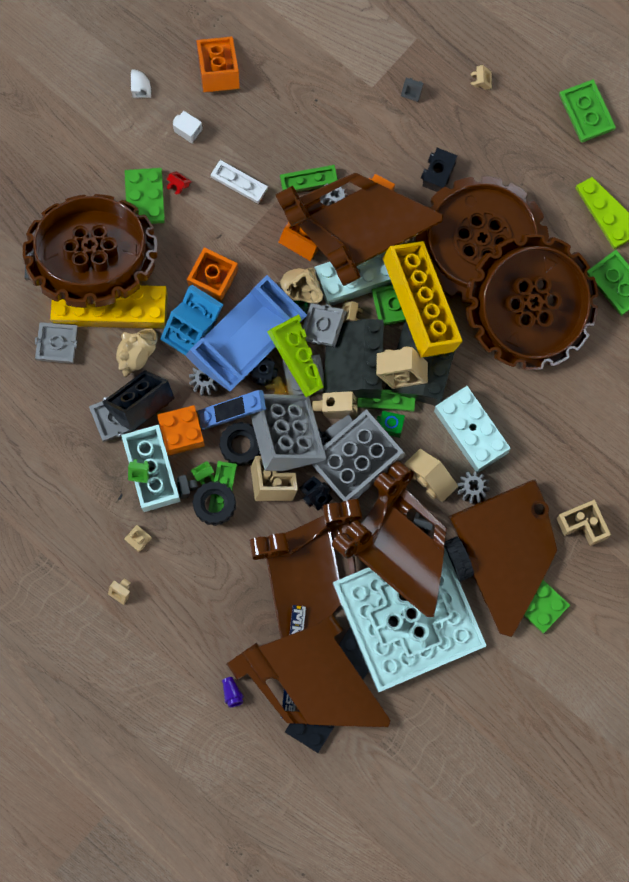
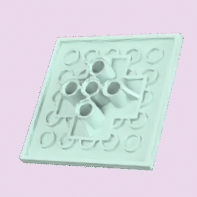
M445 547L434 617H426L408 600L402 601L399 598V593L369 567L333 582V586L378 692L487 646ZM409 608L415 611L414 619L407 617L406 612ZM390 616L397 618L398 623L395 627L389 625L388 620ZM416 627H420L423 630L421 638L416 637L414 634Z

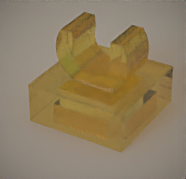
M281 377L274 378V384L266 386L267 390L275 389L274 394L288 395Z

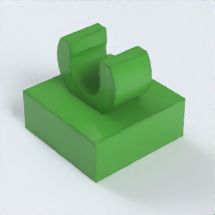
M137 459L129 462L128 481L148 483V461L145 460L144 464L137 463Z
M208 461L191 469L193 476L201 485L204 484V478L207 476L214 481V476L212 475L214 470Z

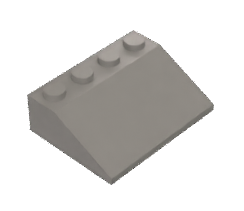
M264 394L266 410L251 414L264 470L285 471L325 461L326 456L309 396Z
M366 409L323 446L326 460L313 463L312 465L339 497L346 501L359 498L374 485L376 478L381 473H387L389 467L395 461L403 460L406 454Z

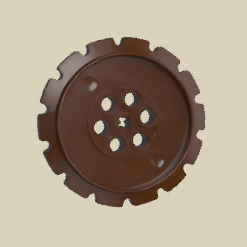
M483 176L480 182H476L474 177H467L455 181L453 189H449L446 186L443 187L431 198L433 206L428 207L443 214V221L415 237V242L424 241L444 294L450 298L460 295L462 303L472 304V301L466 298L470 278L478 277L475 267L486 253L493 255L496 253L495 246L497 242H502L511 237L516 238L520 242L521 236L524 234H542L545 236L546 242L549 240L548 227L540 224L544 219V215L535 201L527 202V193L515 184L510 183L509 186H503L502 179ZM479 221L481 225L474 226L472 222ZM497 225L499 230H492L490 226ZM465 233L468 235V238L462 239L459 235ZM479 238H482L483 241L485 240V243H482L481 240L479 241ZM469 250L472 251L474 255L467 256L464 252ZM523 281L519 284L520 291L525 289Z
M79 195L67 198L61 204L55 203L41 213V220L33 221L26 233L28 241L23 243V260L31 282L34 286H40L42 294L56 302L63 299L66 301L67 306L86 308L87 305L102 307L116 303V299L119 297H129L140 289V281H147L155 268L154 259L158 256L157 237L154 235L153 225L144 214L139 215L138 208L125 200L115 201L114 197L109 195Z
M524 234L521 236L520 242L516 238L511 237L495 246L496 253L494 255L486 253L475 267L478 277L470 278L466 298L472 301L471 306L466 307L468 323L471 328L478 329L475 339L486 352L494 350V358L499 362L511 367H515L519 362L520 368L525 370L543 369L545 362L550 366H555L570 357V349L578 351L589 337L586 328L594 326L598 312V306L592 302L594 298L598 297L595 277L587 276L590 266L579 252L571 254V246L568 243L555 237H550L546 242L545 236L542 234ZM540 280L544 283L542 289H538L537 286ZM523 281L525 289L520 291L519 284ZM552 295L554 302L549 305L548 298ZM513 299H516L517 306L513 309L511 307V301ZM531 299L535 302L534 305L530 302ZM544 313L546 319L541 323L539 318ZM523 315L527 316V322L525 324H522L521 318Z

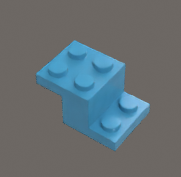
M194 285L189 286L183 301L171 311L160 339L186 355L202 337L204 338L213 329L223 304Z

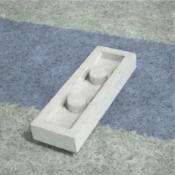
M221 160L211 173L212 179L257 204L260 203L268 190V186Z

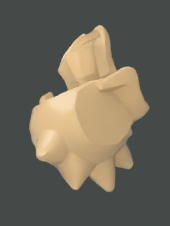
M299 268L287 271L282 276L281 281L276 283L293 301L301 300L307 303H319L323 299L320 281L317 279L314 268Z
M147 328L134 334L122 333V341L118 346L116 359L119 364V370H122L124 377L143 368L148 357L154 352L155 344L158 340L154 329Z

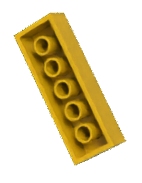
M424 241L390 246L382 259L420 358L454 352L462 343V338Z
M140 285V289L129 297H119L116 299V303L102 307L87 305L86 308L67 306L66 301L63 299L58 302L51 300L50 320L55 324L77 325L78 327L164 329L167 320L166 286Z

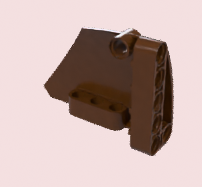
M536 479L449 516L453 529L469 556L474 571V578L490 610L499 634L510 637L515 633L557 552L548 514L549 507L543 498ZM537 504H542L544 510L541 514L537 515L534 508Z

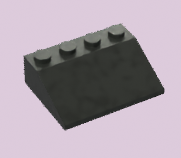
M362 319L342 324L335 347L326 345L324 393L352 391L356 398L381 399L382 379L376 375L377 353L383 352L384 320Z
M405 321L397 350L403 347H412L418 352L408 324ZM455 351L423 357L428 362V383L395 389L386 384L385 390L402 394L401 396L415 398L416 401L434 406L438 405L442 400Z

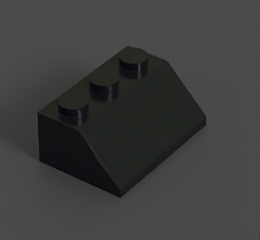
M144 370L102 402L120 425L133 431L147 419L153 417L163 407H166L175 397L168 380Z

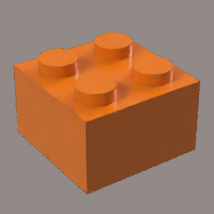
M204 247L187 278L188 286L194 285L209 296L222 302L239 271L238 263Z
M194 405L157 415L168 456L205 446Z

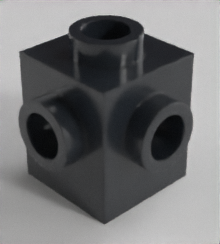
M265 357L250 372V375H253V383L260 386H272L273 379L277 378L278 368H275V362L272 359Z
M315 476L299 487L305 496L303 501L308 507L313 506L317 511L333 499L329 494L331 490L325 482H320Z

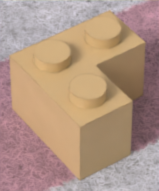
M421 449L404 463L405 466L414 472L412 480L415 481L417 479L423 487H426L428 489L426 493L433 500L437 498L443 502L458 487L441 461Z
M255 456L251 465L255 501H293L298 491L296 474L265 471L261 456Z
M595 499L561 513L556 518L564 536L582 529L590 546L608 539L611 535Z

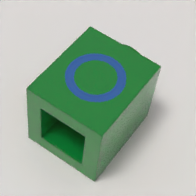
M382 411L381 416H377L376 421L390 436L400 438L405 415Z

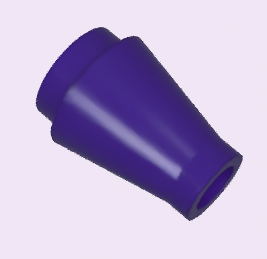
M233 677L223 679L225 704H228L229 708L241 705L244 696Z

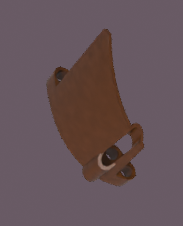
M358 173L348 175L299 197L293 185L275 194L292 227L299 225L332 263L343 286L361 278L356 266L387 251L390 246L399 245L443 221V214ZM349 182L362 188L329 206L322 204L320 201L322 196Z
M397 460L389 467L387 473L383 472L376 478L374 486L378 488L379 497L363 523L361 524L357 520L352 522L345 534L340 533L334 538L332 547L346 559L354 556L359 558L426 617H434L440 587L447 528L406 489L413 478L414 472ZM410 509H415L435 526L433 539L406 517Z
M358 499L326 504L322 506L324 515L286 533H277L268 537H256L249 540L252 559H266L280 638L290 635L293 605L306 607L304 629L317 625L333 614L341 605L333 586V582L339 580L334 552L335 548L332 547V542L340 533L345 534L352 522L362 519ZM354 556L347 559L350 575L356 573Z
M333 614L315 626L265 645L259 646L255 643L226 663L237 680L248 673L286 723L389 727V717L334 639L336 635L343 631V628ZM270 678L277 679L299 711H285L266 684V680Z

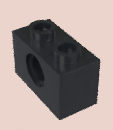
M436 148L435 153L431 152L428 163H430L428 170L424 169L421 176L423 180L422 186L435 192L447 186L458 155L440 148ZM441 168L443 171L441 173H437L434 171V169Z

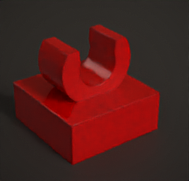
M177 171L169 173L167 180L170 181L167 189H172L173 185L177 187L176 195L180 194L184 188H188L191 180Z

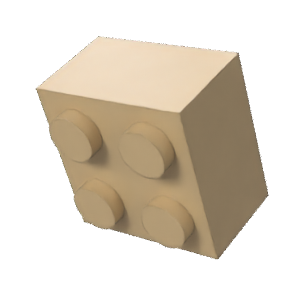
M403 347L399 350H385L382 353H377L376 375L392 389L428 383V362L423 357L420 358L419 353L412 347Z

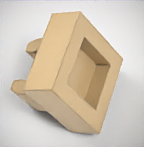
M484 65L477 66V72L471 73V76L477 78V80L471 82V85L482 87L484 90L492 89L491 71Z
M351 301L342 305V309L347 312L343 323L360 320L356 318V314L363 312L361 308H358L359 303Z
M138 525L124 538L138 552L152 539Z
M125 578L120 584L113 581L109 587L108 595L124 605L129 598L130 591L128 589L131 582Z

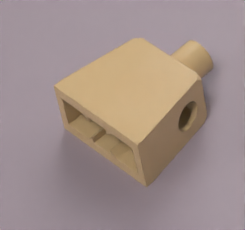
M352 391L323 393V400H313V411H322L326 418L343 419L347 415H350L351 419L358 417V400Z

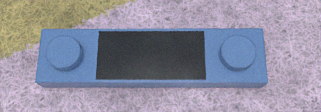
M257 390L198 410L200 428L208 429L266 410L263 391Z

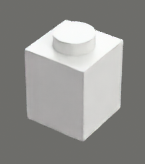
M184 110L173 120L174 132L191 143L194 142L203 130L202 122Z

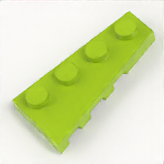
M593 177L576 185L577 192L612 248L616 249L629 241V212Z
M298 314L270 329L267 333L305 397H308L324 387L317 366L313 363L311 357L313 354L311 348H308L305 339L307 336L305 330H302L301 318Z

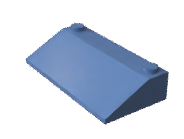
M266 275L185 356L199 370L228 391H231L276 347L267 331L298 314L302 321L307 314Z

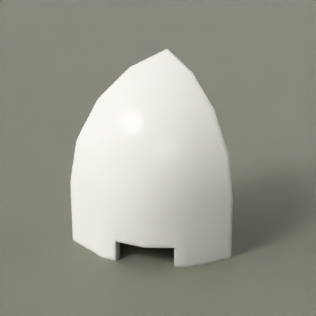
M132 69V97L151 98L150 81L144 73Z

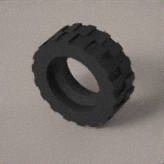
M243 422L233 423L222 432L219 445L224 459L228 460V463H234L237 466L243 467L252 464L255 456L260 455L254 427L250 426V424ZM239 435L246 436L250 440L249 450L242 454L236 453L231 446L232 440Z
M218 481L204 483L193 496L195 514L207 525L217 526L228 522L233 517L234 510H236L234 493L230 487L228 488L226 484ZM213 494L221 496L224 500L223 509L217 513H211L205 507L207 497Z
M456 536L445 541V550L459 582L474 576L471 561L460 539Z

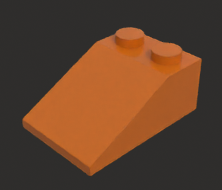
M233 36L196 40L203 92L240 89Z
M288 222L284 227L278 243L311 261L319 250L316 244L299 225L292 227Z

